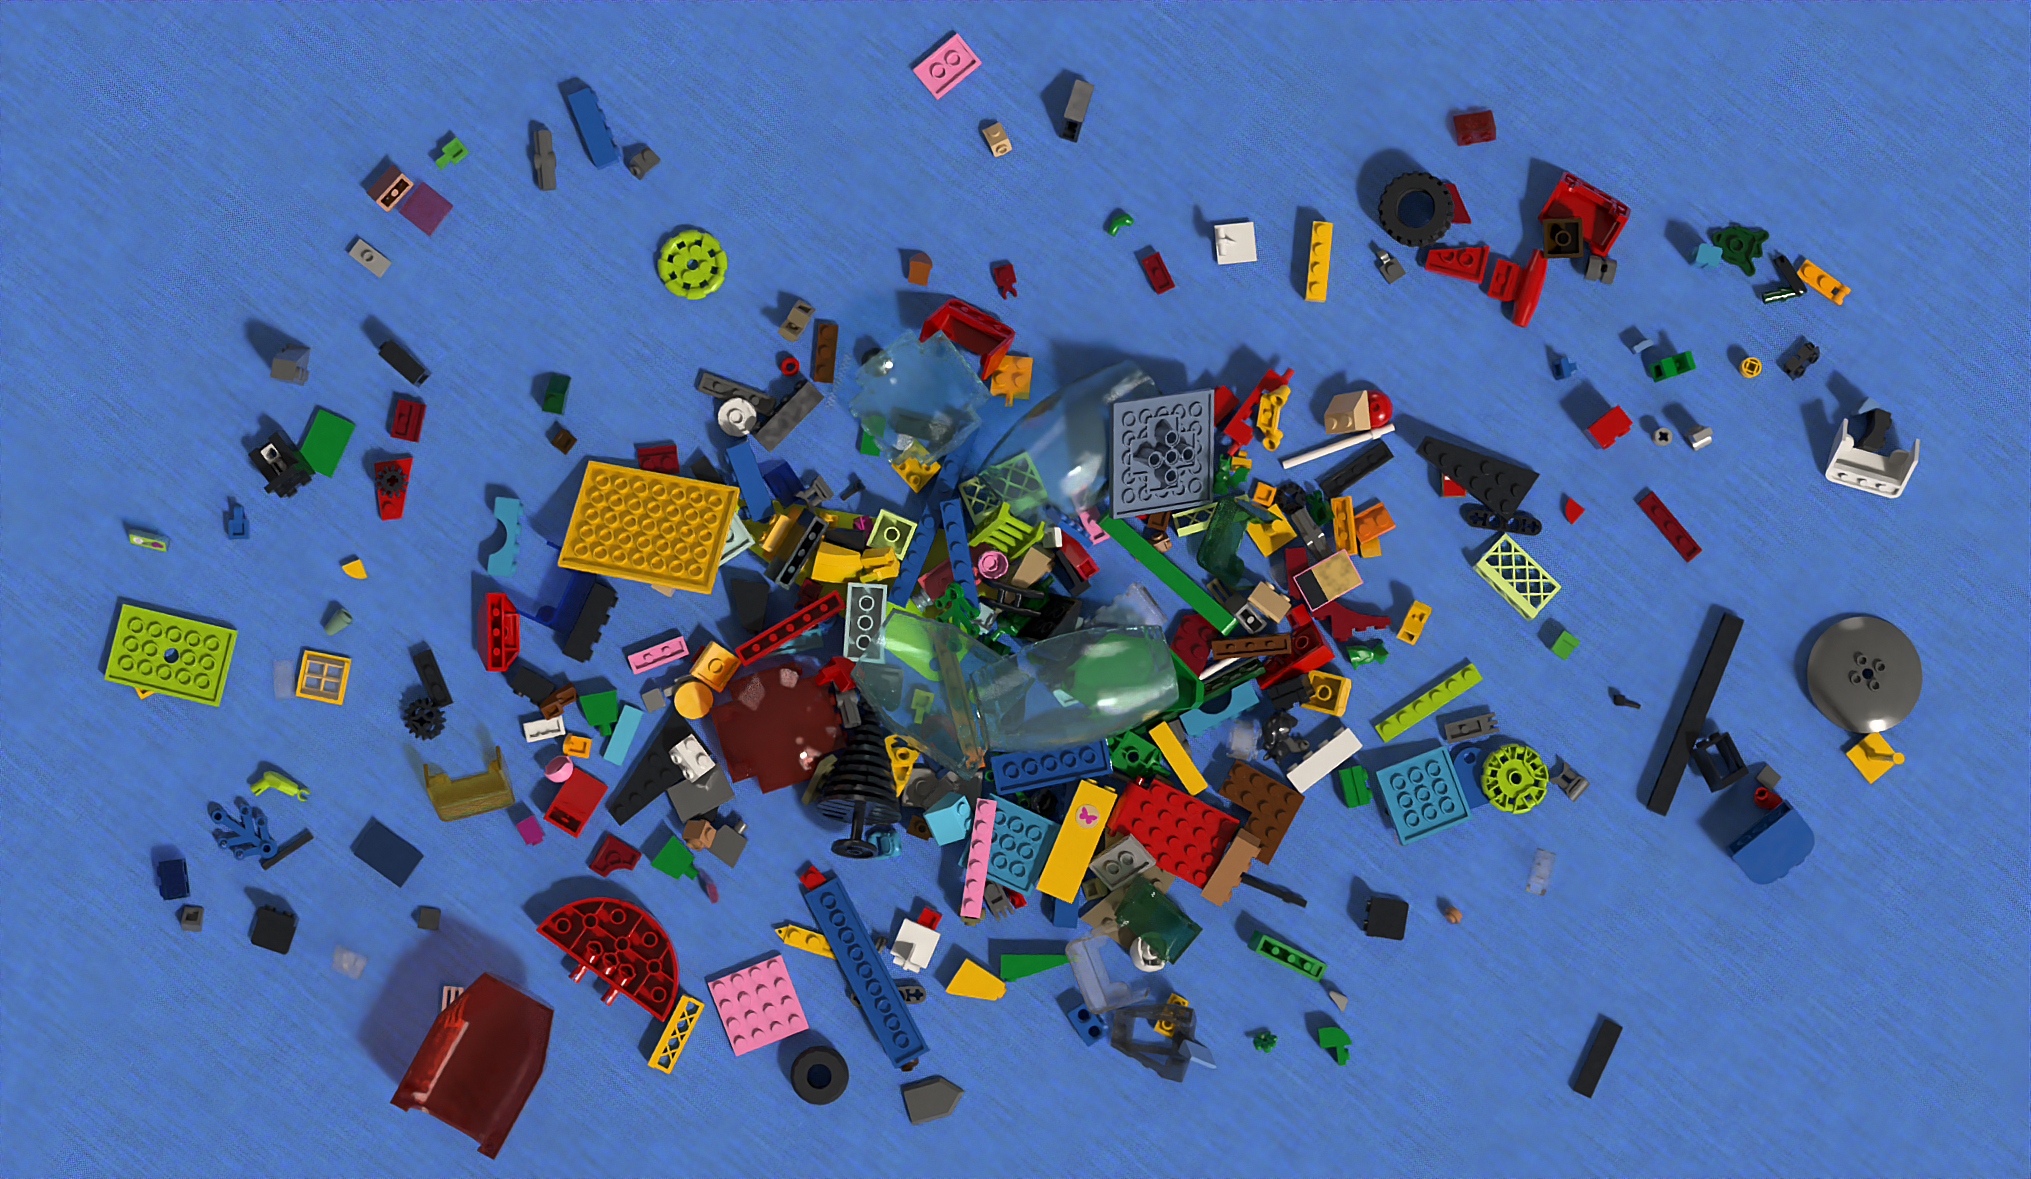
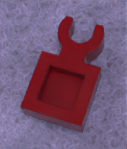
M1008 264L993 268L997 286L1004 287L1002 291L1003 299L1007 300L1006 292L1008 291L1013 292L1014 298L1017 297V291L1011 285L1017 283L1013 265Z
M806 577L797 593L801 599L795 603L794 609H797L799 604L807 607L810 605L809 602L814 603L824 586Z

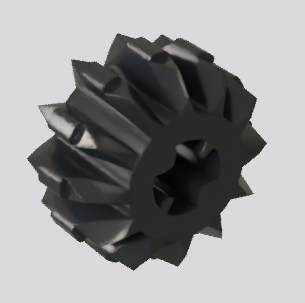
M391 465L390 471L387 466H384V473L382 471L377 472L381 478H375L374 480L376 483H381V485L376 487V490L383 488L384 490L381 492V495L384 496L388 492V498H392L393 492L396 497H399V490L403 493L406 491L401 485H408L409 483L408 481H402L403 478L407 477V474H399L402 471L401 467L395 472V465ZM391 477L394 478L393 481L396 480L393 486H389L390 483L387 484V480Z

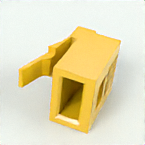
M893 547L865 549L860 560L867 575L860 576L859 578L863 584L876 579L880 581L885 578L897 577L901 564L895 555Z

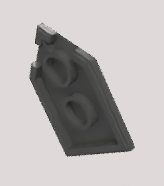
M941 1077L903 1087L913 1125L951 1115L964 1093V1090Z

